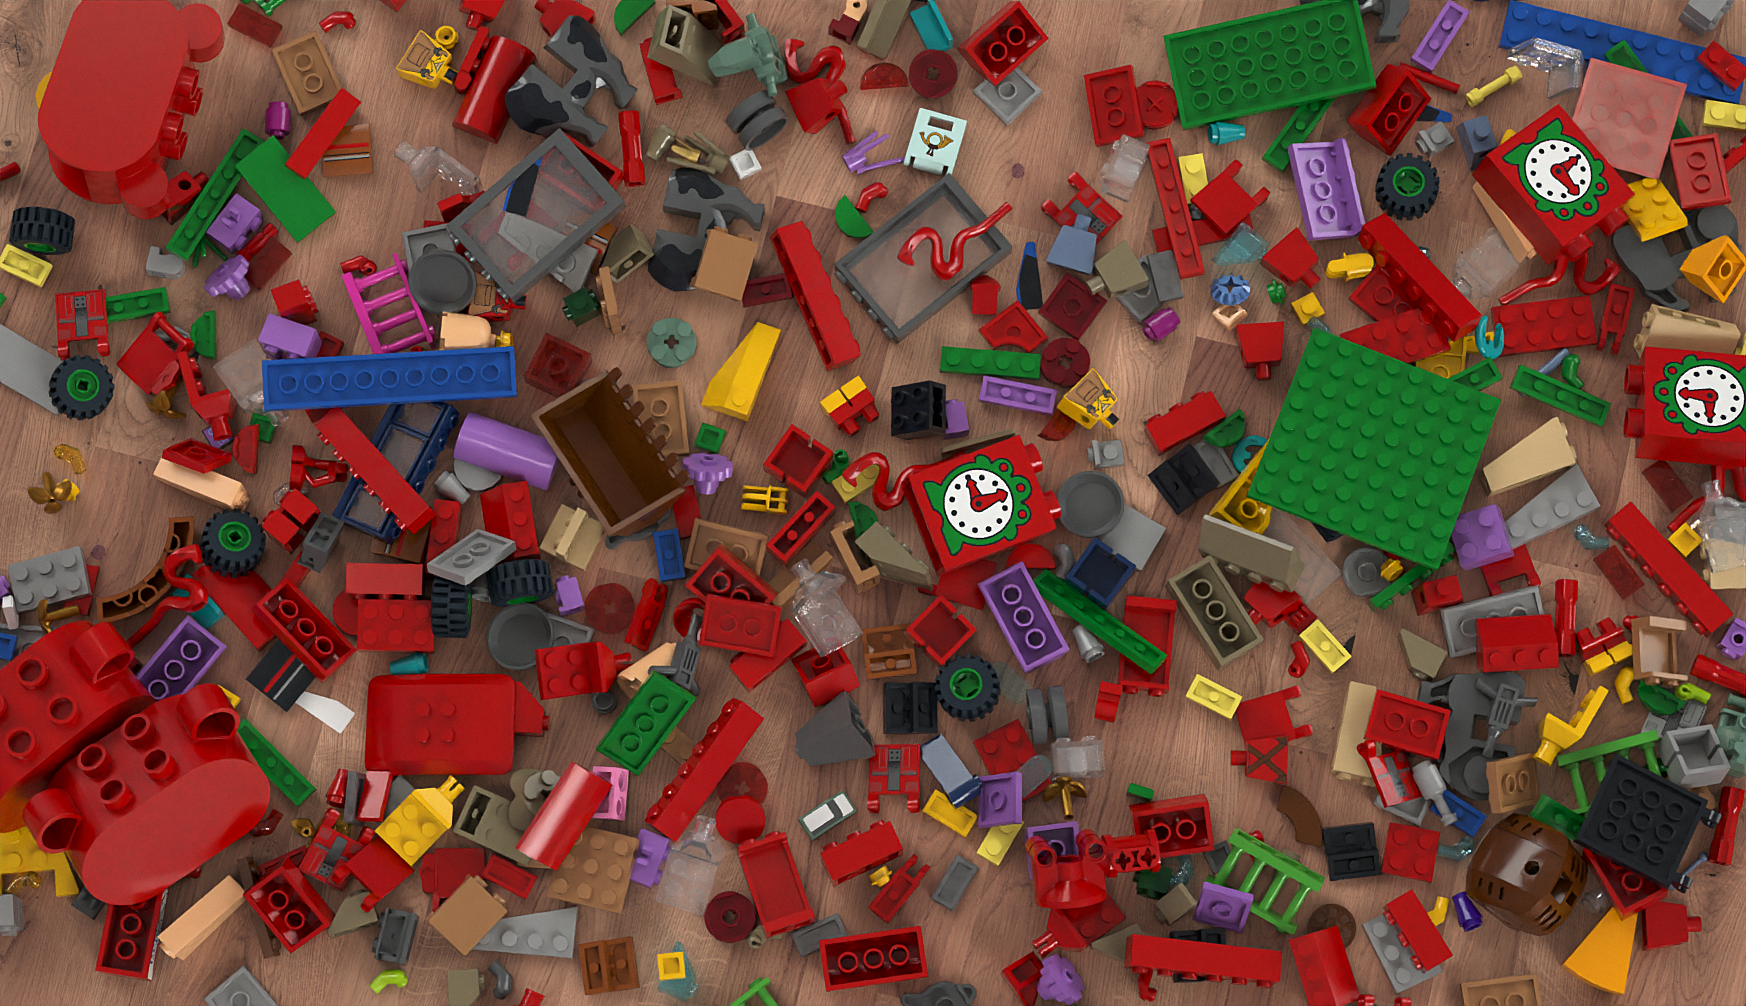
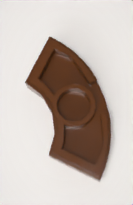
M1283 785L1277 811L1285 814L1293 823L1296 842L1320 848L1322 827L1315 808L1303 794L1289 786Z

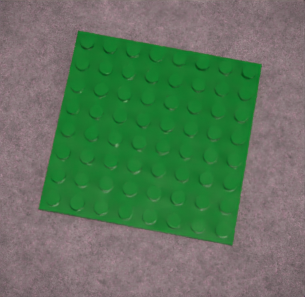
M1313 328L1246 497L1438 571L1501 399L1320 329Z

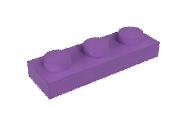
M1448 0L1410 61L1432 73L1470 11Z
M984 376L979 402L1052 416L1057 390Z

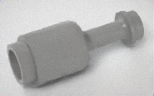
M1426 760L1412 768L1414 773L1412 776L1424 799H1432L1435 802L1442 816L1440 822L1443 823L1444 827L1458 820L1456 812L1451 813L1443 797V792L1447 788L1436 765H1432L1430 760Z

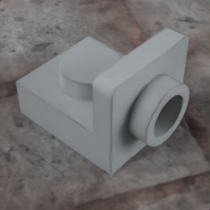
M1441 121L1425 131L1422 129L1415 138L1418 150L1422 154L1425 153L1428 158L1454 143V139Z
M1121 439L1105 442L1091 441V448H1087L1089 463L1093 462L1094 470L1124 466Z

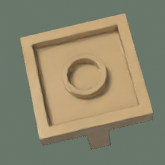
M562 504L539 549L585 572L606 530L600 522L590 518L587 511L579 507L577 510H573Z

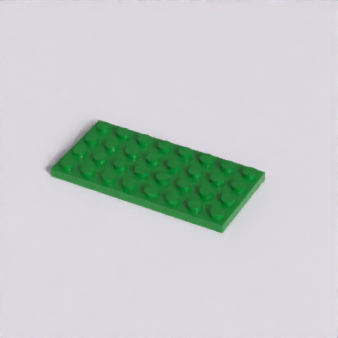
M1321 0L1163 36L1183 131L1214 124L1216 121L1225 122L1376 88L1358 0Z

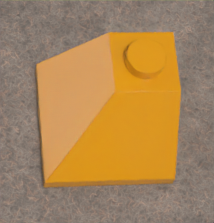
M1723 235L1692 249L1679 270L1691 284L1717 301L1725 303L1746 270V258L1729 236Z

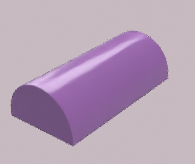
M472 411L468 413L464 420L454 449V458L518 481H527L529 485L548 491L560 462L545 437Z
M1022 561L977 584L1025 674L1052 663L1070 650Z
M187 615L136 677L155 698L156 702L174 695L185 694L198 683L227 646Z

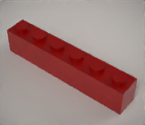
M1386 213L1362 226L1358 237L1361 246L1376 259L1377 263L1392 276L1393 280L1408 293L1409 297L1424 310L1425 314L1440 327L1445 335L1455 342L1475 330L1481 318V313Z
M803 221L776 229L769 238L827 372L853 363L861 356L860 346L857 340L853 338L849 320L844 317L840 308V299L833 292L830 276L824 271L821 264L820 253L814 248L810 230L805 227Z
M339 407L332 408L315 424L316 428L320 431L317 436L326 446L330 443L334 446L335 450L332 453L342 463L346 460L351 465L348 470L357 480L362 477L366 482L363 487L372 497L376 494L380 497L381 501L378 504L387 514L393 512L397 516L394 521L403 531L408 528L415 534L436 515Z
M1631 501L1604 525L1610 538L1614 541L1618 540L1624 547V553L1641 565L1640 570L1649 579L1652 577L1658 584L1657 588L1660 593L1665 597L1669 596L1675 603L1674 607L1682 616L1686 615L1693 622L1691 625L1698 634H1704L1707 638L1733 615V612Z
M732 697L730 701L724 704L721 710L722 713L716 721L709 725L707 734L702 741L693 747L689 759L678 768L674 780L663 789L661 798L648 810L644 822L665 838L675 843L764 720L762 716L741 700Z
M1132 934L1126 937L1124 968H1131L1132 973L1147 974V971H1157V976L1172 977V973L1182 974V979L1197 980V976L1207 977L1208 982L1221 983L1222 979L1232 980L1231 984L1247 985V982H1253L1259 988H1272L1273 984L1280 982L1282 951Z

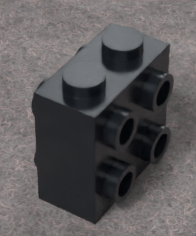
M928 380L892 387L891 436L912 440L945 434V384Z

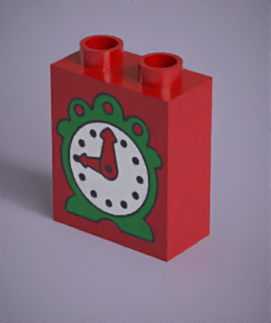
M1559 104L1488 153L1472 174L1496 205L1533 245V249L1547 265L1562 255L1570 263L1579 259L1594 245L1588 236L1598 229L1606 237L1616 232L1630 219L1623 209L1635 195Z
M1645 346L1638 365L1627 364L1624 375V394L1635 395V408L1626 409L1623 432L1624 438L1635 439V458L1746 468V355Z
M1020 434L910 475L901 483L937 577L1047 536L1057 529L1054 520L1062 517L1059 502L1052 490L1042 492L1035 475L1043 471L1040 454L1033 443L1024 446Z

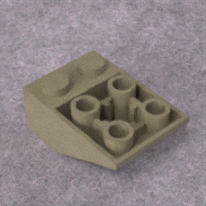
M669 4L656 18L647 58L713 86L716 77L709 68L708 60L723 46L722 42L692 14Z
M876 521L854 541L861 559L869 567L876 565L880 576L929 591L934 589L931 582L932 576L928 572L930 570L929 567L921 559L916 561L911 555L913 553L904 542L899 544L894 538V532L887 525L882 527Z
M474 785L453 832L528 866L531 857L515 848L525 831L510 826L508 811L511 801Z

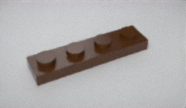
M244 857L236 860L245 891L259 879L258 875H260L258 862L254 861L253 857ZM249 904L264 959L280 956V940Z

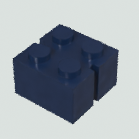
M1094 537L1066 576L1065 583L1082 595L1087 592L1089 600L1107 611L1134 573L1136 565L1119 553L1116 554L1114 561L1110 560L1113 549Z

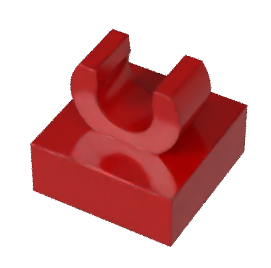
M1304 604L1283 621L1299 636L1317 619V616Z

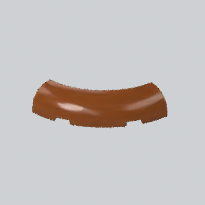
M194 516L169 518L168 536L163 553L157 564L142 581L116 595L97 598L98 623L114 622L135 615L151 606L170 589L172 585L168 583L163 575V562L167 556L176 550L192 545ZM185 563L177 569L176 574L178 577L181 571L183 570Z

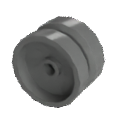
M767 90L759 91L745 99L732 110L725 121L734 134L740 133L738 139L747 151L754 150L770 141L789 121L788 115L781 107H774L776 100L773 96L770 97Z
M1062 685L1048 687L1046 692L1047 703L1044 702L1043 693L1039 688L1026 690V717L1033 745L1046 744L1048 740V727L1051 728L1052 737L1056 742L1069 741L1068 717Z

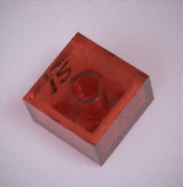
M546 332L524 374L525 382L559 398L580 386L593 361L591 353Z

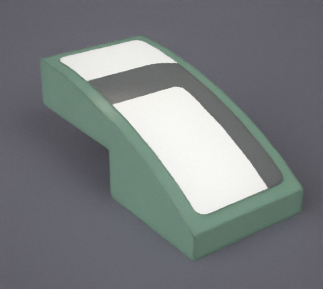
M843 790L799 818L798 822L810 840L813 841L832 830L837 824L853 816L857 810Z

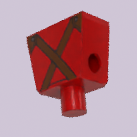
M183 171L168 181L171 190L170 202L167 205V210L161 215L171 226L189 212L202 189L208 183L209 178L204 172L201 171L192 178L187 171Z
M1281 734L1246 740L1245 751L1231 750L1230 765L1245 766L1246 777L1287 784L1288 735Z

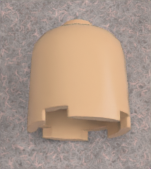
M452 312L442 313L439 350L495 347L496 334H491V326L485 318Z

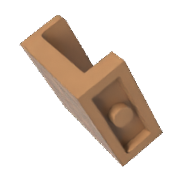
M715 226L714 229H707L705 233L707 239L696 276L692 277L689 287L733 301H741L758 243L751 242L752 237L738 233L737 237L728 234V229Z
M842 521L832 527L833 530L830 531V542L857 595L880 584V573L876 565L861 571L846 542V539L855 535L853 521L848 523Z
M1655 616L1632 619L1634 680H1642L1645 682V685L1663 683V687L1667 688L1678 687L1679 682L1688 681L1687 675L1677 674L1676 633L1687 631L1686 621Z
M468 874L465 877L466 880L435 912L432 911L425 918L464 956L508 912L503 907L506 902L496 892L491 896L485 890L488 885L478 875L473 878Z

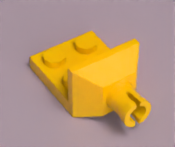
M1599 686L1595 691L1591 689L1579 705V707L1583 708L1582 711H1578L1572 717L1569 724L1547 713L1538 724V736L1542 742L1533 758L1539 763L1550 767L1559 752L1562 753L1575 745L1582 738L1609 690L1602 686Z
M451 775L437 789L414 790L375 830L410 866L452 826L453 805L451 803L465 788L459 783L452 791H449L457 781Z

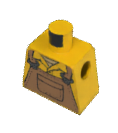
M422 30L419 31L396 67L397 73L401 78L432 89H436L441 80L454 85L458 71L450 68L453 62L451 54Z
M1094 368L1057 405L1060 411L1087 429H1091L1100 421L1111 430L1120 420L1110 410L1118 400L1117 396Z

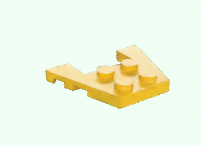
M1486 332V340L1493 341L1494 332ZM1475 336L1463 337V339L1455 342L1449 341L1450 351L1415 362V367L1447 379L1465 370L1466 353L1481 355L1476 346Z
M27 826L12 832L0 833V895H4L3 875L55 870L57 897L73 896L80 893L81 890L79 885H77L65 852L51 854L39 849Z

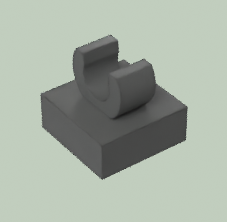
M84 885L71 906L95 920L105 902L95 898Z

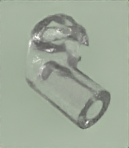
M289 482L283 484L273 493L275 504L280 505V500L288 491H293L289 490ZM303 485L299 492L308 498L310 487Z

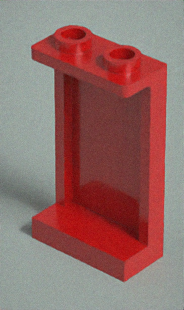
M1126 596L1123 624L1157 647L1167 657L1151 675L1120 653L1118 685L1123 686V693L1138 694V691H1144L1153 697H1162L1163 693H1168L1177 600Z
M774 831L765 835L764 839L758 841L749 839L743 841L741 846L737 847V855L765 938H770L815 922V915L808 903L787 841L786 832Z

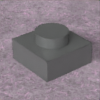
M1226 840L1214 845L1215 850L1202 852L1213 875L1219 873L1231 852Z

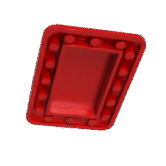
M401 674L375 676L368 685L365 741L366 770L391 772L393 776H500L507 774L512 769L514 763L516 682L506 674Z

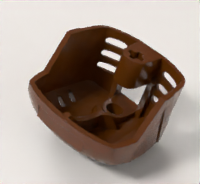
M1512 813L1490 828L1477 846L1467 866L1465 892L1475 903L1483 907L1507 927L1535 936H1545L1558 928L1575 907L1587 881L1588 864L1561 831L1559 832L1528 815ZM1533 866H1540L1537 874L1529 875V871ZM1504 889L1503 899L1501 900L1502 890Z

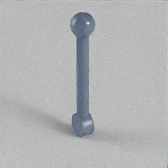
M1701 852L1698 859L1681 874L1687 875L1701 862H1706L1708 854ZM1672 884L1668 888V890L1675 889Z

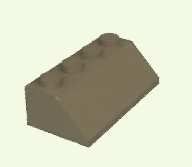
M1204 515L1198 551L1203 559L1211 555L1217 565L1225 567V570L1233 575L1241 573L1246 575L1252 582L1260 584L1262 581L1269 584L1272 589L1278 592H1283V590L1293 592L1305 568L1294 547L1212 516Z
M1211 555L1167 581L1165 588L1172 599L1177 600V607L1217 671L1240 659L1264 641Z

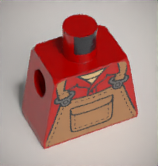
M474 271L477 285L474 297L469 303L468 315L485 318L488 322H502L510 320L512 309L526 310L527 295H523L515 303L510 298L505 301L496 291L499 286L494 280L488 282L480 272Z

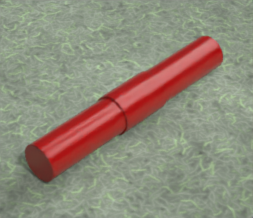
M1400 62L1399 67L1407 68L1416 79L1457 94L1460 87L1459 84Z

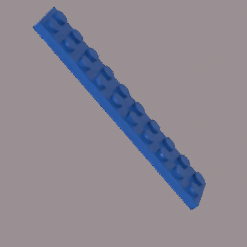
M1510 0L1498 48L1588 69L1591 58L1608 62L1603 54L1625 39L1649 74L1687 84L1684 94L1712 101L1739 104L1744 81L1733 92L1697 62L1696 59L1706 49L1705 47L1515 0ZM1731 54L1746 67V57Z
M514 346L262 361L265 412L517 397Z

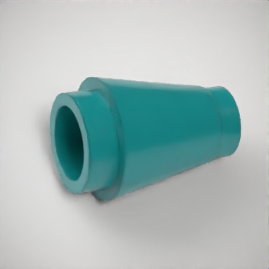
M1218 121L1208 125L1207 133L1210 144L1215 143L1218 146L1245 139L1244 125Z
M415 652L390 662L391 675L428 673L429 664L426 654Z

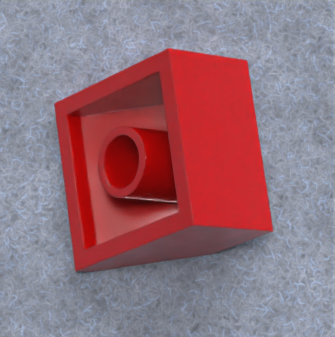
M837 638L791 659L814 707L828 703L843 691L850 693L853 689L860 687L853 666Z

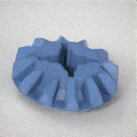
M1231 273L1230 276L1226 277L1221 274L1220 279H1214L1213 285L1210 286L1212 298L1223 305L1240 304L1250 295L1248 280H1243L1242 275L1234 277ZM1228 286H1233L1231 293L1227 290Z

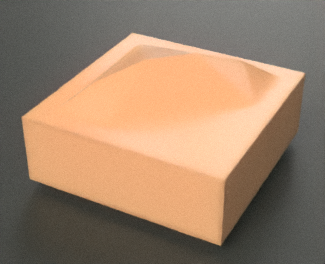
M1222 304L1212 313L1213 318L1228 331H1231L1248 316L1246 310L1238 304Z

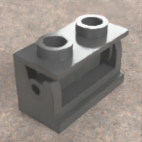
M321 512L302 544L304 550L297 564L320 573L339 542L344 521Z
M386 907L385 913L381 912L378 927L381 928L379 938L375 937L372 946V953H375L374 958L384 962L407 966L419 916L416 913L396 909L391 910L389 907Z

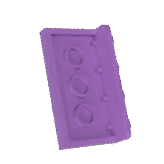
M1338 138L1334 142L1297 143L1288 146L1308 240L1354 238L1359 235L1362 226L1366 224V220L1362 212L1360 194L1357 190L1355 172L1352 168L1350 150L1346 139Z

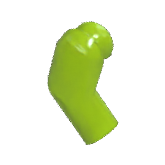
M1691 683L1681 684L1675 689L1676 697L1683 701L1694 699L1706 705L1711 696L1709 692Z
M386 969L369 986L378 994L387 984H396L398 988L404 987L408 982V977L400 969Z

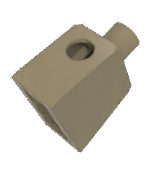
M1124 240L1095 262L1093 272L1096 277L1088 280L1085 284L1091 295L1104 289L1107 296L1113 299L1147 287L1149 278L1128 243Z

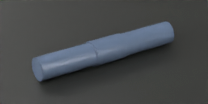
M1563 348L1538 369L1537 372L1548 376L1563 362L1566 356L1570 355V352Z

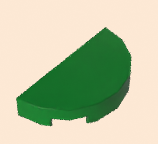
M655 0L620 1L614 13L615 27L620 36L656 4Z
M844 195L838 201L835 209L836 224L839 230L847 237L866 239L874 232Z
M215 310L204 312L192 324L190 332L196 351L203 357L216 360Z
M1238 409L1208 432L1203 439L1210 445L1218 448L1230 447L1236 444L1245 433V416L1242 410Z
M848 502L851 518L855 525L856 538L858 539L876 521L878 522L875 512L868 506L860 502Z
M1639 681L1638 697L1642 705L1659 716L1671 715L1678 712L1686 704L1685 701L1658 685H1645L1644 681Z

